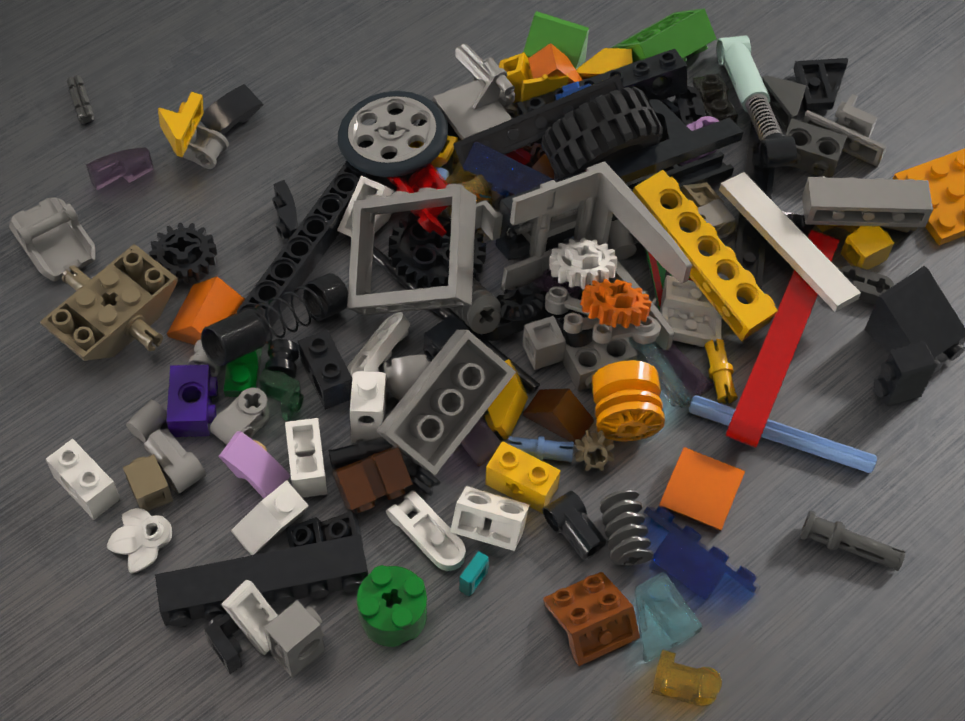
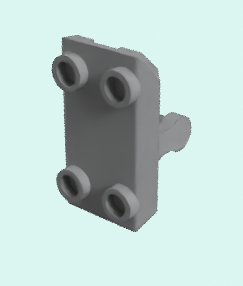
M51 197L39 202V205L25 212L23 210L13 215L9 225L10 230L38 271L48 279L55 282L62 278L66 269L73 273L69 269L70 266L75 265L80 269L95 261V244L80 225L78 216L70 203L66 205L63 200Z

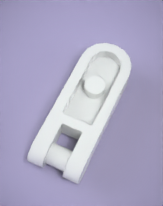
M402 312L388 317L347 366L352 379L353 372L355 371L379 372L378 367L391 357L392 349L408 335L410 322Z
M412 490L406 494L404 501L398 506L394 504L386 510L389 519L396 526H399L438 568L445 571H453L460 568L464 563L466 549L463 541L457 534L450 532L451 528L415 491ZM412 511L418 513L412 519L407 516Z

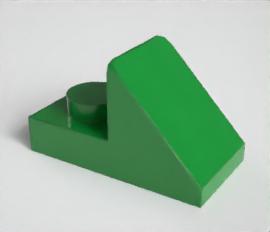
M262 348L227 364L223 390L225 397H238L241 392L248 388H258Z

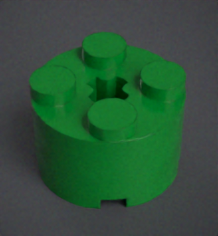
M380 565L375 567L362 581L357 593L358 617L365 634L370 640L382 646L396 647L410 639H415L424 629L427 620V593L424 581L412 571L399 566Z

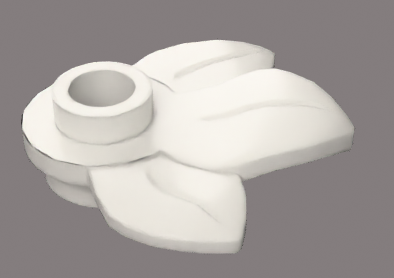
M142 508L131 509L123 513L122 521L124 526L114 531L107 543V549L110 551L128 555V571L131 574L138 573L153 564L157 558L159 548L166 546L172 538L170 522L160 515L151 516L149 512ZM158 527L157 532L151 535L153 529Z

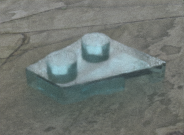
M664 571L635 588L636 607L639 612V630L642 635L644 649L643 659L646 663L701 632L703 625Z

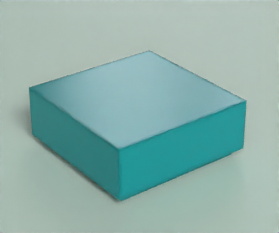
M478 551L459 577V591L468 597L472 596L488 573V556Z

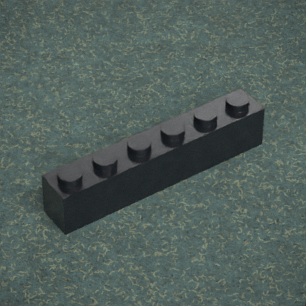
M359 534L155 574L159 610L165 626L180 627L189 624L192 620L202 618L212 620L219 614H227V611L221 604L245 580H249L255 585L269 605L285 606L301 598L320 599L326 597L331 592L341 590L344 592L358 591L362 581L368 576V569L361 535Z

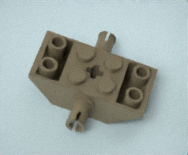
M133 244L92 279L75 265L69 267L74 274L66 269L62 275V280L76 290V292L40 321L45 329L84 361L115 357L134 339L146 347L148 351H154L155 347L151 343L153 342L159 347L163 336L150 326L160 318L178 279L142 249Z

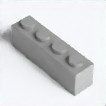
M808 177L802 194L805 224L925 228L933 211L928 180Z

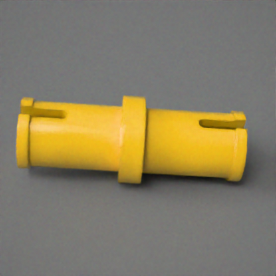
M716 339L717 346L714 345L713 340L705 343L704 347L710 364L708 373L709 377L714 381L718 403L726 404L725 398L727 397L728 403H732L738 399L732 379L734 370L732 364L728 363L724 340Z

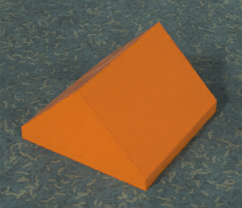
M218 276L194 284L168 330L167 336L195 345L197 340L201 339V333L205 327L236 314L245 298Z

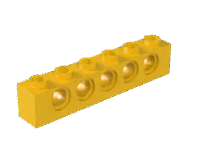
M661 170L634 187L633 193L675 240L691 262L692 267L689 277L741 342L769 324L778 311L773 299L768 294L763 293L758 287L752 273L741 266L737 261L734 251L724 245L719 239L715 228L710 223H706L699 214L695 203L688 200L680 191L677 181L673 177H669L664 170ZM661 204H667L672 209H666ZM680 227L688 228L691 233L682 231ZM699 250L708 252L710 256L702 255ZM718 273L726 275L729 280L720 278ZM737 297L744 298L748 304L741 303Z

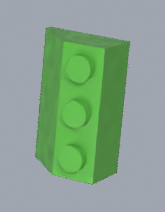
M703 8L674 12L611 48L632 49L633 63L672 49H676L682 59L687 61L686 56L691 53L698 54L708 49L707 44L716 40V36L706 10Z

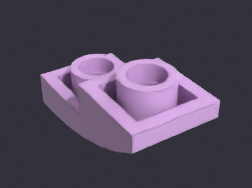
M237 431L218 456L237 478L246 479L263 499L291 476L266 450L241 431Z

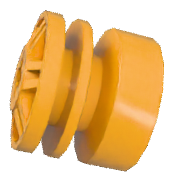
M635 360L619 361L608 364L595 372L592 376L591 384L593 401L596 404V426L598 432L603 430L606 439L619 442L637 441L658 433L664 427L663 403L659 398L661 392L659 375L654 366Z

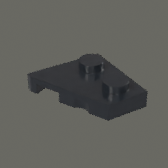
M848 58L795 61L793 70L796 81L799 84L806 85L802 99L805 111L833 109L848 64Z

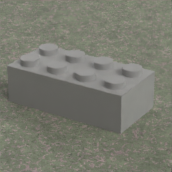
M456 330L376 432L394 447H399L400 452L413 463L423 467L432 475H436L516 371L469 330Z

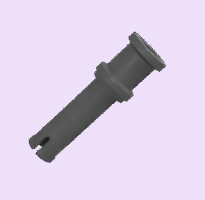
M811 510L805 519L800 534V539L806 540L810 538L827 545L829 550L840 548L896 571H899L905 558L904 550L847 530L843 522L836 521L833 523L817 517L816 513Z

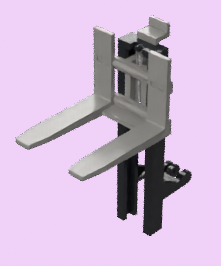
M650 99L649 102L663 128L662 138L659 143L501 199L499 212H496L487 200L476 203L475 229L481 227L492 241L496 240L495 246L508 261L530 253L528 259L504 267L501 290L503 292L506 289L513 290L516 286L519 288L550 276L549 257L552 254V250L546 251V246L574 236L575 242H580L581 238H585L590 241L596 239L597 245L607 244L611 222L617 219L681 284L687 282L692 267L691 262L675 240L633 193L634 187L645 180L628 186L625 183L655 172L658 173L661 170H664L669 177H673L679 184L680 189L683 185L705 182L710 185L731 177L734 167L723 162L724 154L722 152L680 167L677 164L742 140L744 131L730 118L691 131L660 100ZM617 260L615 277L609 278V282L614 283L617 279L632 283V288L634 289L640 288ZM652 302L649 316L656 319L661 325L660 334L656 337L655 342L664 350L671 348L674 331Z

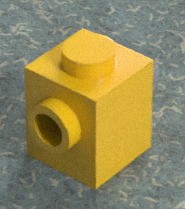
M525 52L501 60L499 63V68H503L507 72V79L515 87L513 91L515 93V101L513 103L520 101L522 81L533 79L529 60Z

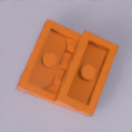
M684 447L659 506L722 531L745 471Z

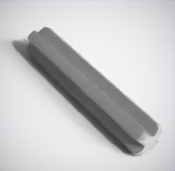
M463 43L461 46H458L455 49V57L477 79H482L487 83L490 74L482 66L484 61L467 44ZM501 90L498 101L503 106H508L515 101V93L513 92L505 96Z

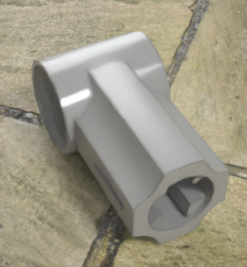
M168 429L156 430L149 435L148 440L144 443L146 451L150 455H155L166 481L177 494H180L206 476V472L196 456L191 451L186 452Z

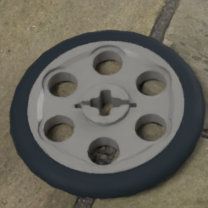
M405 91L382 92L358 102L347 112L338 130V146L344 158L361 172L380 177L404 176L428 166L438 157L447 140L448 123L437 105L422 95ZM395 108L403 110L398 115L389 114V111ZM367 119L376 120V123L370 126L362 124ZM423 119L427 121L422 126H415L412 124L415 120ZM363 141L373 142L371 146L366 148L358 146ZM421 141L424 143V145L419 148H411L409 146L412 142ZM387 152H395L397 154L392 159L382 158Z

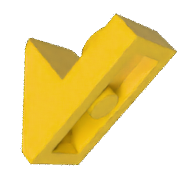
M191 92L187 102L181 103L178 113L158 108L160 127L175 154L179 157H183L204 114L203 95Z

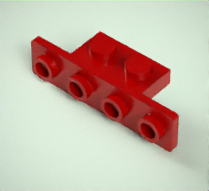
M431 163L416 171L409 179L405 175L386 177L397 187L396 191L408 193L419 192L420 188L444 189L448 185ZM449 205L410 210L417 217H420L417 221L427 232L431 233L434 230L442 237L447 233L436 217Z

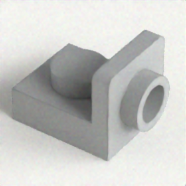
M852 94L847 103L844 101L840 103L835 117L839 118L837 124L870 138L878 117L855 108L854 105L858 96Z

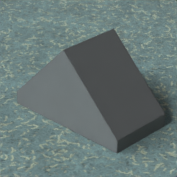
M768 75L764 76L762 80L770 96L769 104L777 121H780V126L786 132L791 118L797 119L806 85Z

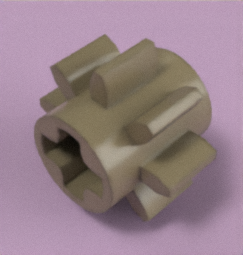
M586 430V436L582 440H575L576 448L580 450L575 453L576 461L581 462L584 460L586 471H589L591 467L599 468L603 471V466L607 461H614L613 453L609 451L615 447L613 440L608 439L604 441L603 430H600L598 434L590 433Z

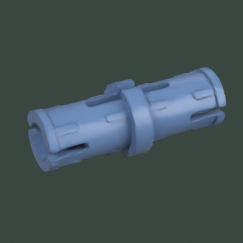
M509 436V445L541 461L547 459L572 463L573 441L545 440V436H538V439Z

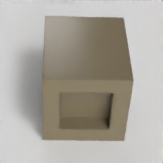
M154 454L148 457L136 458L129 465L123 467L129 486L140 509H145L148 512L173 501L167 481Z

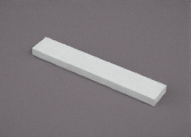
M745 172L721 183L719 191L834 312L859 299L861 292Z

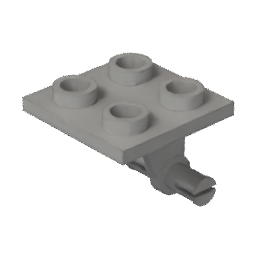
M492 57L487 58L482 64L490 74L487 83L482 79H478L433 96V102L443 112L446 120L461 140L512 119L498 99L501 90L507 96L513 93L515 87L507 79V72L503 68H499Z

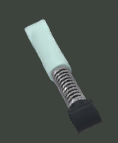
M748 36L719 38L716 45L718 62L720 66H725L745 112H748L760 139L759 155L763 168L795 165L797 161L795 140L792 136H785L781 132L769 104L770 96L751 56V44Z

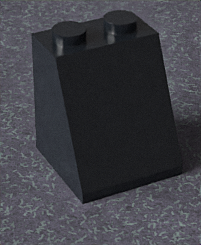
M925 266L879 295L864 329L888 354L892 348L896 350L897 347L902 348L903 345L908 347L909 343L914 345L915 342L920 343L921 340L924 341L937 363L936 371H933L934 374L941 368L944 361L948 358L951 361L955 360L965 350L963 346L965 342V327L931 272Z

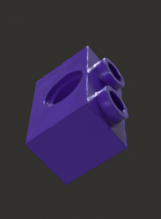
M170 365L166 422L169 432L174 437L210 436L211 423L217 416L216 405H212V396L218 395L217 377H212L209 365ZM192 399H199L196 402L188 403Z

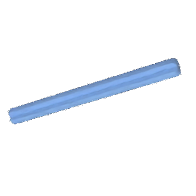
M697 395L693 396L689 406L690 413L729 426L736 408ZM769 419L761 435L763 438L867 473H872L877 462V456Z

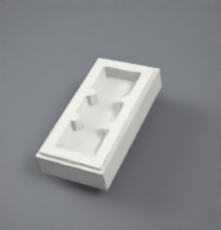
M245 580L221 605L256 650L265 655L269 651L264 627L278 615L251 581Z

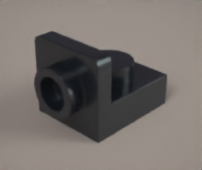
M223 613L214 617L208 626L204 628L208 643L229 674L242 667L238 655L242 652V649L236 638L232 635L240 628L228 613Z

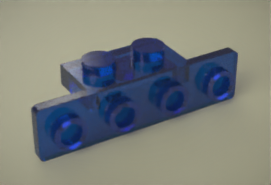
M478 142L473 144L463 165L465 170L493 183L491 190L506 197L509 192L518 194L554 180Z
M660 505L657 509L649 506L646 507L644 513L670 531L654 553L652 561L704 600H708L725 574H728L752 593L759 591L761 586L755 582L758 577L742 565L739 569L727 562L730 558L727 553L715 545L711 549L700 542L703 537L701 534L688 525L681 528L674 523L675 516Z

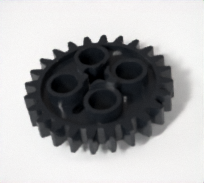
M444 209L436 217L447 232L443 237L434 230L431 233L427 232L417 221L420 217H416L411 213L408 215V222L400 219L399 227H393L392 236H389L388 257H391L390 265L391 267H397L396 275L405 274V283L415 280L416 289L420 288L423 284L427 285V288L448 286L451 216H448L447 209ZM475 229L473 277L475 280L476 273L482 272L486 259V243L483 242L484 235L483 233H477V229Z

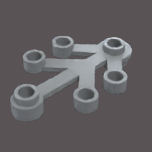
M555 286L546 293L545 309L549 313L560 315L571 309L589 315V313L582 312L581 300L570 297V294L564 287ZM569 313L565 315L563 325L564 330L571 334L593 328L592 338L600 344H606L611 340L631 337L640 344H650L656 340L661 330L660 323L651 316L647 317L646 322L641 321L640 326L630 323L629 328H625L621 324H617L621 327L612 328V326L599 324L600 319L583 318L580 314Z

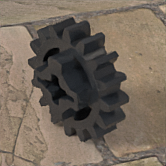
M179 223L178 229L175 230L167 226V234L158 232V241H151L152 251L149 252L150 257L175 275L178 280L183 279L185 285L189 284V278L192 277L200 281V273L203 272L209 275L211 273L209 265H216L215 256L218 254L212 234L207 235L204 227L196 231L194 223H191L188 228H184L183 224Z

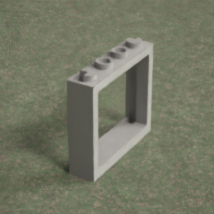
M448 184L444 189L420 188L419 192L415 193L396 191L392 193V196L369 195L364 200L354 201L347 308L365 316L472 305L476 195L463 188V185ZM452 205L448 286L370 294L375 215Z

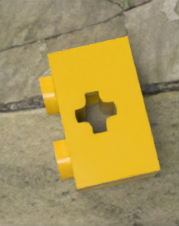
M502 441L486 466L485 485L516 501L530 504V508L543 514V507L550 503L558 489L561 470Z

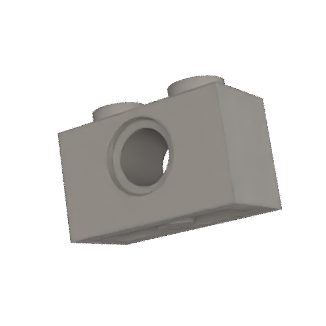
M298 600L264 627L270 654L292 678L325 651L323 643L325 635L321 629L320 624L322 620L320 616L310 606L305 609Z

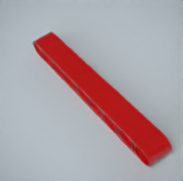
M811 229L808 239L832 262L840 239ZM795 270L725 435L754 448H757L818 297V294Z

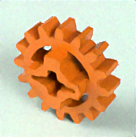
M603 279L602 283L594 280L592 281V286L585 285L580 305H582V312L589 313L588 318L600 319L599 324H605L616 328L617 324H621L623 327L629 328L630 323L640 326L641 321H647L652 301H649V294H642V288H632V283L617 279L614 283H610L609 280Z

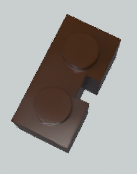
M390 447L332 471L346 509H356L357 513L376 506L374 500L386 495L387 500L402 496L406 493L404 488L413 485L399 447Z

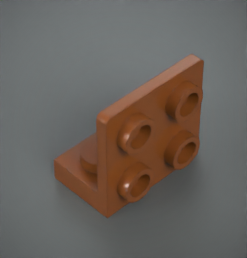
M603 572L590 575L584 580L559 589L555 593L543 598L544 605L567 632L572 656L578 666L640 638L634 606Z

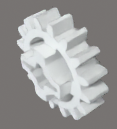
M581 238L580 242L569 239L568 245L559 243L558 249H552V254L549 257V270H551L552 277H558V283L567 281L571 288L580 286L581 289H585V285H592L594 280L602 283L603 279L609 280V278H614L615 271H617V257L615 256L614 249L608 250V244L606 243L597 245L596 239L590 241Z

